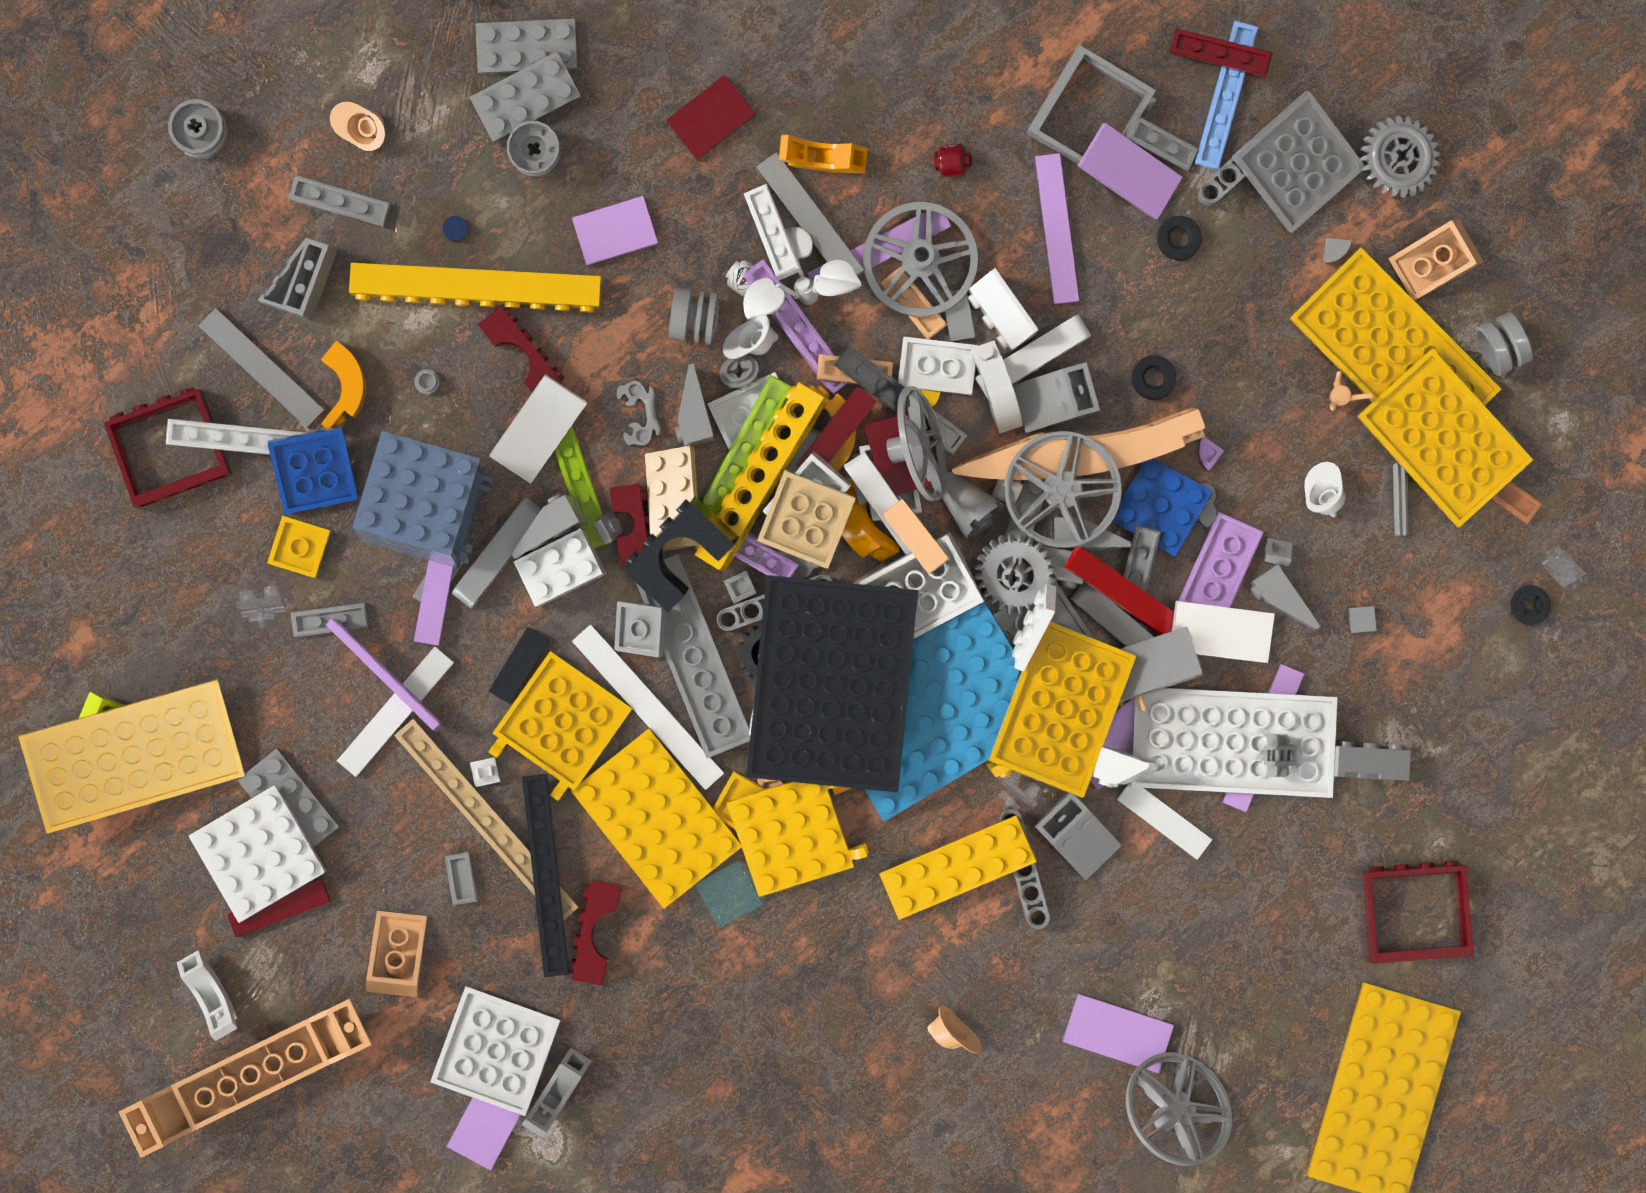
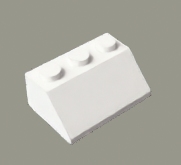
M996 268L969 288L970 296H968L970 303L975 309H981L985 315L982 317L984 323L990 330L992 328L995 329L999 335L996 339L1004 350L1008 348L1010 352H1013L1036 336L1038 328Z

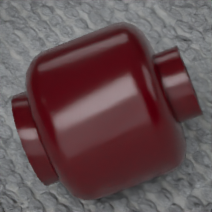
M963 144L942 145L939 151H935V170L939 171L943 177L963 176L967 171V167L972 166L971 152H967Z

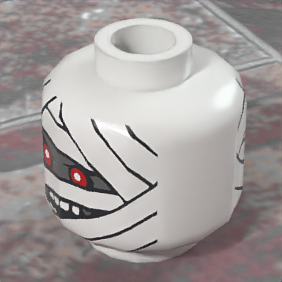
M747 260L736 261L725 276L728 278V287L742 297H745V293L750 286L742 274L754 266Z

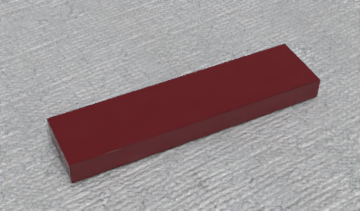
M1177 28L1169 51L1172 55L1264 78L1267 76L1273 52Z
M857 386L795 465L800 467L813 451L829 463L877 401Z
M321 878L303 885L238 923L233 912L228 913L227 916L235 937L324 905L331 902Z

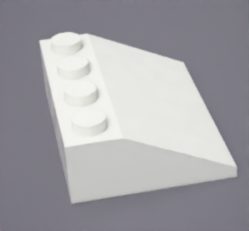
M950 532L935 539L950 559L933 573L928 574L911 552L862 578L859 582L863 585L918 590L914 638L984 602L967 563Z

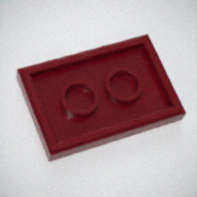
M724 75L669 117L666 122L693 157L698 160L754 117L755 113Z
M898 416L864 425L874 464L895 495L918 490L906 461L893 464L888 456L887 440L900 436ZM926 478L924 486H932L931 481L928 482Z

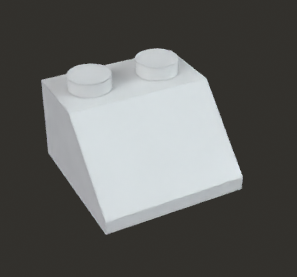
M1102 747L1093 777L1099 778V784L1118 788L1119 784H1128L1158 769L1159 764L1114 748Z

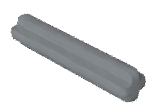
M1397 462L1393 464L1395 536H1407L1409 534L1407 471Z

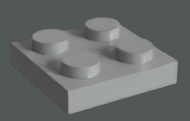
M625 600L617 601L614 651L662 657L664 652L666 610L658 605Z

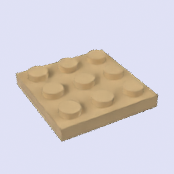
M785 469L757 541L828 569L856 497Z

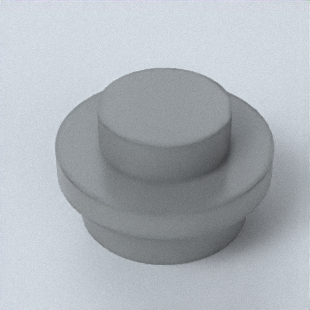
M424 369L417 373L414 383L419 392L432 394L438 389L440 379L433 370Z

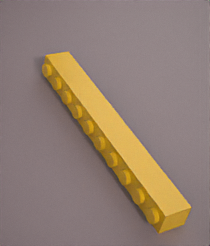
M351 263L349 293L352 296H356V300L370 301L371 297H380V301L395 302L396 298H403L406 303L415 304L420 303L421 299L430 300V304L445 305V301H455L457 306H470V302L480 303L481 307L489 308L495 307L496 303L505 304V308L520 309V305H530L532 310H545V306L555 307V311L568 312L570 308H580V312L594 313L595 309H601L602 278L601 276Z

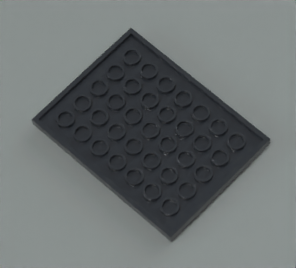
M767 575L746 777L898 793L918 590Z

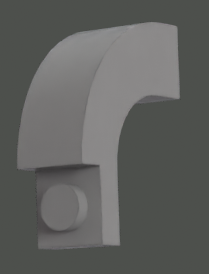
M570 1048L522 1123V1126L544 1138L592 1061Z

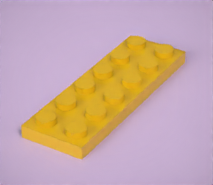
M1018 815L879 874L900 920L1037 862V859Z

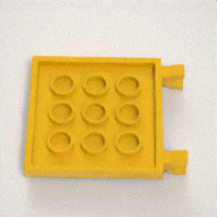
M550 651L494 730L493 734L498 739L488 752L498 758L507 744L560 780L550 794L551 797L560 801L568 787L574 791L577 789L632 711V708Z
M786 782L727 801V806L759 897L853 868V859L856 860L868 856L869 851L866 843L853 848L848 847L829 789L837 788V786Z

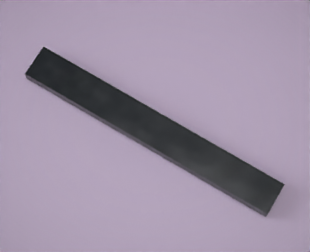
M548 773L522 776L544 977L568 975L570 973Z

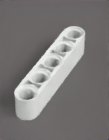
M1079 314L1003 360L1012 385L1092 336ZM978 375L975 380L987 397L981 376Z

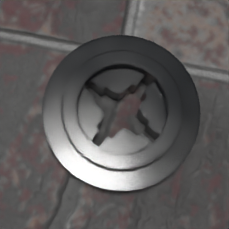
M1533 585L1518 589L1514 592L1510 601L1511 613L1517 621L1525 625H1536L1543 622L1551 609L1548 594L1542 588ZM1537 597L1534 607L1538 612L1529 610L1523 613L1526 604L1522 599L1531 601Z

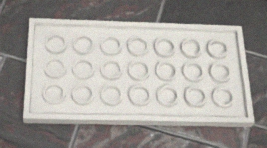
M1163 688L1143 695L1146 711L1141 710L1138 698L1135 697L1132 755L1158 763L1159 766L1158 769L1132 781L1130 787L1333 798L1337 697ZM1267 734H1286L1289 736V746H1298V750H1296L1298 766H1289L1287 777H1267V765H1264V760L1260 759V752L1264 750V746H1267Z

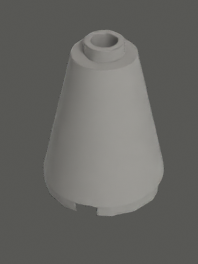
M947 471L946 490L942 499L967 540L970 539V536L972 539L976 538L994 523L992 521L994 514L998 517L1000 516L1004 505L963 476Z

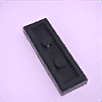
M527 627L489 689V692L511 704L549 640Z

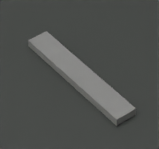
M777 152L756 166L757 170L801 229L809 234L813 245L827 263L833 260L846 261L852 266L857 277L864 272L862 266L786 164L779 160Z
M215 308L199 324V327L306 428H309L325 411L218 309Z

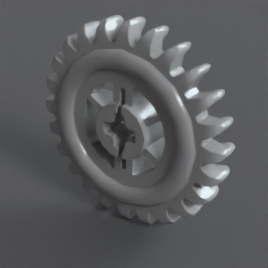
M1398 115L1394 119L1395 122L1390 117H1387L1385 119L1386 125L1383 122H1377L1376 126L1379 130L1375 128L1369 130L1373 137L1367 136L1363 139L1369 146H1363L1360 150L1368 154L1361 157L1360 161L1368 162V165L1363 167L1362 171L1371 170L1370 175L1366 179L1376 178L1373 188L1382 184V194L1391 189V197L1396 196L1398 191H1400V197L1404 198L1408 191L1410 196H1414L1416 188L1422 192L1425 189L1424 183L1426 185L1432 183L1429 175L1432 177L1437 175L1433 167L1440 166L1435 157L1441 154L1434 151V148L1439 144L1431 142L1434 134H1426L1427 126L1420 129L1419 120L1411 124L1409 116L1403 122L1402 118ZM1398 138L1406 139L1407 143L1400 145ZM1393 140V148L1385 151L1388 143ZM1414 148H1416L1418 158L1414 157ZM1402 152L1400 162L1396 163L1397 158L1399 156L1398 153ZM1412 162H1417L1415 168L1409 173L1407 166ZM1401 169L1404 174L1395 173V170Z
M1010 533L1007 540L1003 535H1000L998 538L999 543L996 540H991V547L985 546L982 549L986 555L980 554L977 557L979 561L983 562L975 566L976 570L982 571L975 576V579L983 580L978 585V589H987L983 594V598L991 595L990 605L997 601L1000 602L999 611L1005 605H1008L1009 614L1013 612L1015 607H1017L1019 615L1023 613L1024 606H1026L1028 611H1033V603L1038 591H1043L1047 583L1054 584L1057 581L1054 576H1051V574L1056 573L1057 569L1049 566L1054 562V559L1046 558L1049 550L1041 551V542L1033 545V537L1025 541L1023 534H1020L1018 539H1016L1014 534ZM1013 556V562L1010 564L1004 561V559ZM1023 558H1024L1026 561H1028L1031 566L1027 567V566L1023 563ZM1000 564H1001L1002 567L1004 568V571H1003L1001 577H999V566H1000ZM1013 570H1014V572H1016L1015 574H1016V576L1018 577V579H1017L1016 581H1015V578H1014V574L1011 573ZM1031 570L1034 571L1033 582L1027 579ZM1022 584L1028 586V588L1019 590Z

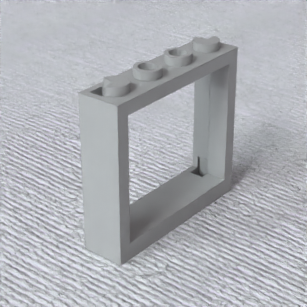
M1078 45L1026 133L1076 164H1079L1083 156L1041 132L1040 129L1081 61L1143 97L1122 132L1123 136H1125L1134 115L1141 117L1144 110L1150 112L1156 102V99L1153 98L1156 92L1155 89L1081 45Z

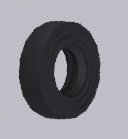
M1181 215L1172 216L1165 220L1157 234V244L1161 252L1169 259L1176 261L1192 257L1200 248L1202 241L1201 230L1197 223L1191 218ZM1183 229L1187 232L1189 241L1186 246L1178 248L1172 245L1170 234L1173 230Z
M1149 355L1142 358L1135 365L1132 372V384L1135 391L1141 397L1149 400H1159L1166 397L1174 389L1176 371L1168 359L1159 355ZM1157 368L1162 372L1164 380L1160 386L1151 387L1145 382L1144 375L1148 369Z

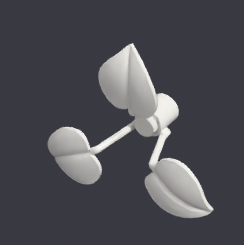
M789 227L785 230L799 263L798 258H806L811 254L813 243L805 230L799 227ZM833 260L821 267L820 275L815 276L814 283L811 279L804 276L801 269L798 272L800 278L797 279L794 285L795 291L781 283L774 285L773 281L769 278L755 281L745 293L743 302L744 313L747 319H751L779 310L785 301L784 291L791 294L794 299L799 298L803 305H811L817 301L818 293L823 296H836L856 290L862 285L849 263L843 260Z

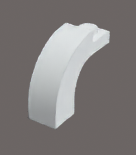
M995 341L971 348V353L984 384L991 414L999 434L1023 426L1015 392Z
M198 950L178 961L177 966L180 977L197 999L204 1013L211 1037L217 1041L236 1030L235 1020L237 1016L233 1005L214 970Z

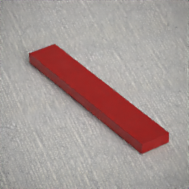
M1075 547L1064 566L1065 569L1160 635L1172 632L1174 617L1172 610L1082 547Z

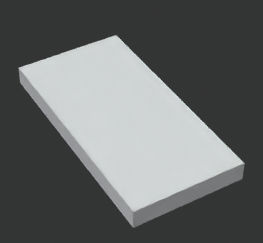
M545 374L493 448L489 457L531 484L586 406L587 401Z
M1176 601L1172 631L1188 627L1196 654L1268 663L1275 614Z

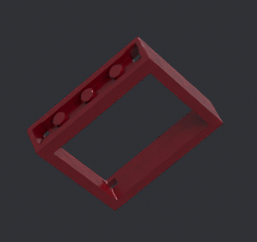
M194 387L185 388L180 391L181 395L171 398V395L156 399V404L150 406L147 404L138 405L133 408L134 412L125 415L123 412L116 413L114 416L109 417V421L103 422L133 507L139 509L232 475L224 450L214 449L219 466L141 494L118 429L197 401L203 421L205 423H214L202 390L195 389Z
M1459 860L1444 861V866H1434V862L1418 863L1419 868H1409V864L1393 865L1394 870H1384V866L1368 867L1369 871L1362 872L1370 963L1474 956L1466 865L1459 864ZM1455 873L1461 945L1378 951L1372 879Z

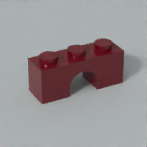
M639 483L610 487L613 513L630 514L635 522L634 529L629 535L616 537L620 563H627L626 560L635 550L640 553L645 548L643 542L648 538L647 529L650 528L649 513H644L643 504L648 503L646 489H641Z

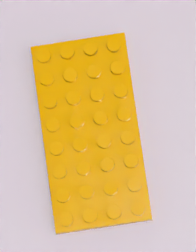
M1359 248L1289 318L1363 394H1373V397L1369 398L1371 402L1432 348L1484 406L1501 390L1362 248Z
M217 679L18 736L47 834L245 776Z
M1363 982L1308 1169V1177L1361 1193H1409L1461 1011Z

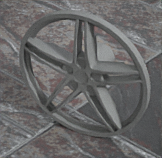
M929 202L903 204L884 214L871 229L863 252L864 273L873 293L881 302L894 311L915 317L936 315L956 305L969 291L978 266L977 247L968 226L951 210ZM917 210L911 243L878 234L880 229L893 217L907 211ZM921 210H926V240L918 239ZM931 211L942 214L953 221L962 231L966 240L932 245ZM877 239L902 248L903 252L900 255L873 242ZM969 246V250L940 258L939 251ZM872 247L903 262V265L891 279L884 292L877 284L872 272ZM970 254L968 276L961 289L952 296L945 279L938 269V264ZM904 272L909 274L911 277L889 298L887 294ZM935 275L948 301L944 302L929 280V276ZM917 277H921L940 305L930 308H911L895 302V300Z
M915 386L906 387L901 391L898 399L897 415L900 436L887 440L888 456L893 464L906 461L917 489L926 500L931 502L940 500L946 490L947 468L939 426L924 394ZM908 395L911 406L908 407L909 417L905 415V403ZM925 415L931 429L929 431H926ZM933 435V440L930 442L928 436ZM934 445L936 448L938 464L931 452V448ZM926 478L928 482L931 481L934 493H930L924 486Z
M1051 432L1028 442L1016 454L1009 466L1005 479V500L1013 521L1028 537H1033V540L1036 542H1041L1043 545L1050 547H1075L1098 537L1110 525L1117 513L1121 500V479L1114 460L1099 443L1075 432ZM1060 439L1067 440L1056 473L1024 458L1032 449L1045 442ZM1072 440L1077 441L1072 470H1064ZM1081 443L1092 448L1101 456L1111 473L1112 479L1076 478ZM1022 461L1047 475V479L1043 482L1019 466V463ZM1016 470L1044 490V493L1021 516L1016 510L1012 494ZM1113 483V488L1083 492L1082 484ZM1113 493L1112 503L1106 517L1098 527L1088 533L1078 500L1080 498ZM1046 500L1050 506L1025 524L1023 519ZM1056 508H1059L1075 539H1050L1036 533L1030 527ZM1069 508H1075L1084 533L1082 537L1079 536L1067 510Z
M1166 1052L1148 1058L1131 1075L1126 1090L1128 1118L1137 1137L1153 1154L1172 1164L1194 1166L1209 1161L1224 1148L1232 1128L1231 1105L1223 1085L1208 1067L1190 1056ZM1161 1062L1181 1063L1172 1092L1145 1072V1070ZM1189 1066V1076L1186 1081L1185 1092H1183L1181 1089ZM1195 1071L1200 1073L1212 1086L1221 1107L1190 1101ZM1136 1084L1145 1090L1144 1093L1159 1106L1153 1112L1152 1117L1142 1126H1140L1134 1109ZM1197 1110L1221 1112L1222 1115L1197 1113ZM1193 1122H1222L1221 1133L1216 1144L1207 1153L1203 1154ZM1154 1123L1157 1129L1146 1135L1144 1130ZM1174 1128L1181 1146L1185 1148L1189 1158L1168 1154L1158 1148L1150 1138Z

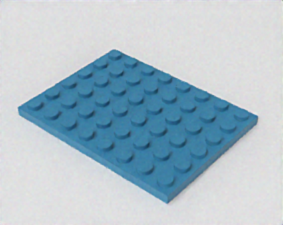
M985 600L913 639L899 790L897 793L864 789L883 821L890 819L987 761L990 757L1022 671L1014 668L1015 658L1012 657L1014 648Z

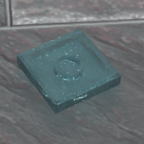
M739 860L695 884L719 929L763 905Z

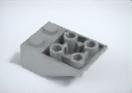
M1087 362L1012 385L1026 433L1097 414L1100 411Z
M1067 793L1034 825L1041 835L1085 880L1122 846L1090 810L1071 793Z

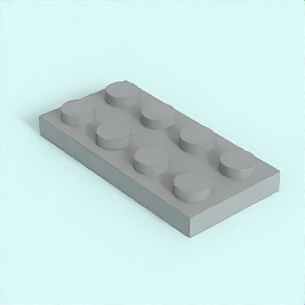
M575 19L476 23L478 74L516 73L556 51L559 52L568 70H578Z
M556 51L469 98L492 142L511 133L519 124L534 121L580 97L581 94L559 52Z
M275 749L246 772L245 776L238 779V782L251 798L277 785L313 848L340 827L279 749Z

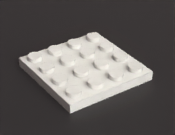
M277 785L272 786L189 835L190 840L238 923L327 872Z
M465 986L430 1082L526 1116L561 1020Z

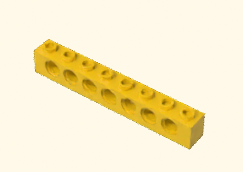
M799 382L797 386H792L786 396L788 401L783 408L780 407L773 418L774 424L771 429H766L760 439L762 444L757 451L754 450L749 456L747 469L737 476L734 482L736 487L731 494L728 493L721 504L723 508L719 515H716L739 537L738 541L719 561L711 556L701 545L695 547L697 550L695 556L720 571L725 572L780 482L784 470H787L828 402L826 398ZM802 405L804 407L803 415L799 418H794V408ZM785 427H790L791 435L789 438L782 440L780 437L781 430ZM776 448L778 451L777 458L769 461L767 453L769 450ZM763 470L765 473L764 480L756 483L754 480L755 473ZM750 491L752 494L751 501L748 504H743L741 501L743 493ZM737 513L739 516L738 523L730 526L728 522L729 516Z

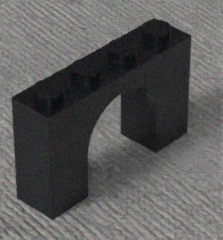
M696 496L690 502L685 499L676 509L678 514L673 519L670 516L667 517L659 526L661 531L656 536L652 533L643 542L645 548L640 553L635 550L626 560L628 566L624 572L667 612L685 596L689 587L665 564L663 558L664 544L677 537L690 538L699 543L711 556L719 561L739 539Z

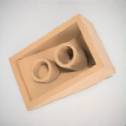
M1460 219L1449 221L1388 258L1409 296L1414 301L1484 262Z
M377 911L366 979L367 992L417 997L427 916Z

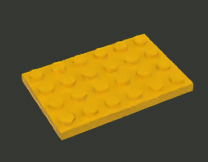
M1433 348L1357 415L1360 421L1457 528L1462 526L1533 461L1529 454Z
M1050 621L1024 672H1021L988 761L1083 798L1136 655Z
M650 728L582 781L575 791L571 790L573 795L664 909L742 847L740 841L718 816L717 812L714 811L713 807Z

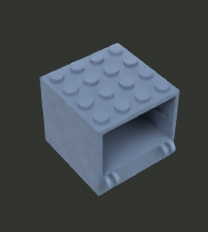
M382 431L352 528L363 542L459 569L461 561L465 564L469 562V558L464 557L463 553L471 554L472 552L471 548L466 547V543L481 493L484 491L489 494L491 489L484 486V483L486 481L488 484H492L493 478L487 476L480 458Z

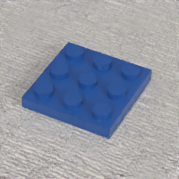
M342 426L269 440L267 442L284 515L358 500L359 497Z
M1152 458L1143 461L1122 498L1112 522L1133 534L1138 524L1162 531L1158 548L1177 557L1213 491Z

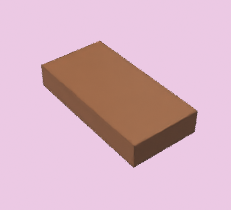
M1511 481L1491 498V500L1526 525L1530 523L1542 506L1541 502Z

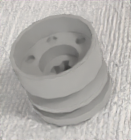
M527 121L519 124L511 131L507 140V153L511 163L520 173L530 177H541L550 173L557 166L561 157V146L555 132L548 125L539 121ZM537 144L540 145L539 150L541 153L530 156L531 151L529 147H535Z
M675 287L670 316L669 339L685 341L690 330L694 331L695 343H699L701 332H705V344L711 345L713 336L717 331L719 319L718 292H711L708 303L705 302V291L703 290L700 292L698 301H693L692 289Z

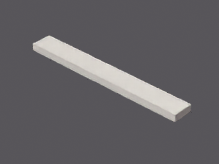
M591 624L572 640L577 648L705 790L724 774L710 757L706 758L699 744Z

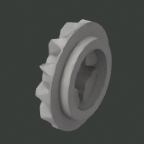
M744 355L737 359H727L720 369V378L723 385H727L730 390L737 388L740 391L746 385L750 387L751 382L757 380V374L760 372L758 363L749 355ZM741 367L744 372L741 374V377L738 378L736 374L739 373Z

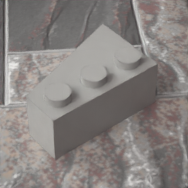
M305 238L287 261V266L279 276L273 279V284L264 295L260 296L258 301L269 307L312 321L337 251L329 245Z
M1339 741L1338 746H1335L1334 776L1409 781L1411 751L1404 750V745L1389 744L1388 749H1379V744L1364 743L1363 748L1354 747V742Z

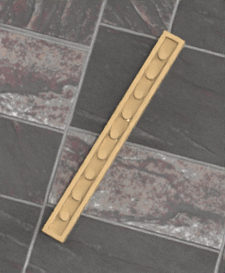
M412 719L394 736L535 895L530 850L416 720ZM560 886L563 918L565 920L579 906Z

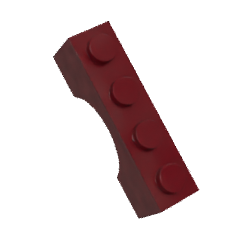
M500 306L477 324L495 347L514 345L527 354L530 370L524 383L531 392L534 391L545 374L565 387L562 382L565 377L556 366L553 369L550 368L546 363L549 357L541 347L537 350L530 343L533 337L525 328L520 330L516 326L515 322L518 319L509 308L504 311Z
M593 879L590 885H585L583 899L587 900L586 909H581L578 924L583 925L581 934H576L574 949H578L576 959L572 958L569 973L573 974L572 980L601 986L604 984L608 959L595 947L593 929L601 916L618 910L622 885Z

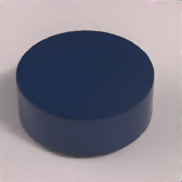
M451 216L445 220L443 232L449 240L459 242L466 238L469 228L467 222L462 217Z

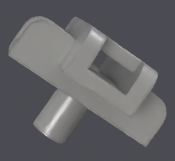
M1267 734V746H1264V750L1260 752V759L1264 760V765H1267V777H1287L1289 766H1298V761H1296L1298 746H1289V736L1286 734Z

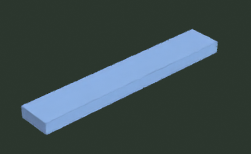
M1234 21L1229 41L1253 47L1259 27ZM1221 67L1194 165L1216 171L1219 170L1246 73Z

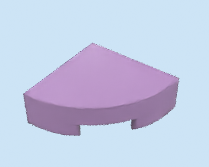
M1202 437L1198 447V455L1204 468L1210 471L1224 450L1206 437Z

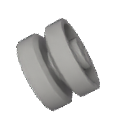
M192 99L179 104L172 111L168 121V131L173 143L189 157L209 159L219 154L226 146L229 136L228 124L224 116L207 101ZM201 127L199 128L200 132L196 133V129Z
M1511 312L1498 316L1495 319V325L1488 321L1475 327L1480 350L1489 367L1497 376L1511 371L1513 363L1520 367L1532 361L1533 354L1528 338L1521 324Z

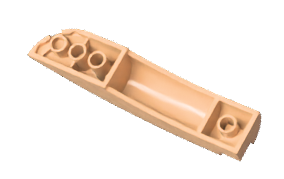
M1191 407L1146 425L1087 437L1099 443L1110 454L1118 469L1185 447L1186 443L1205 437L1203 432L1205 425L1199 409ZM1039 432L969 459L964 464L956 465L952 468L953 474L1005 480L1009 466L1016 454L1028 442L1046 433ZM1060 439L1045 442L1032 449L1024 458L1056 473L1067 440ZM1072 440L1064 470H1072L1077 441ZM1081 443L1076 476L1109 471L1101 456L1092 448ZM1022 461L1019 463V466L1040 480L1047 479V475ZM1016 470L1013 480L1028 479Z

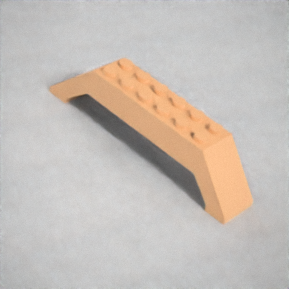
M348 999L119 1111V1114L141 1158L319 1069L372 1045L351 999Z

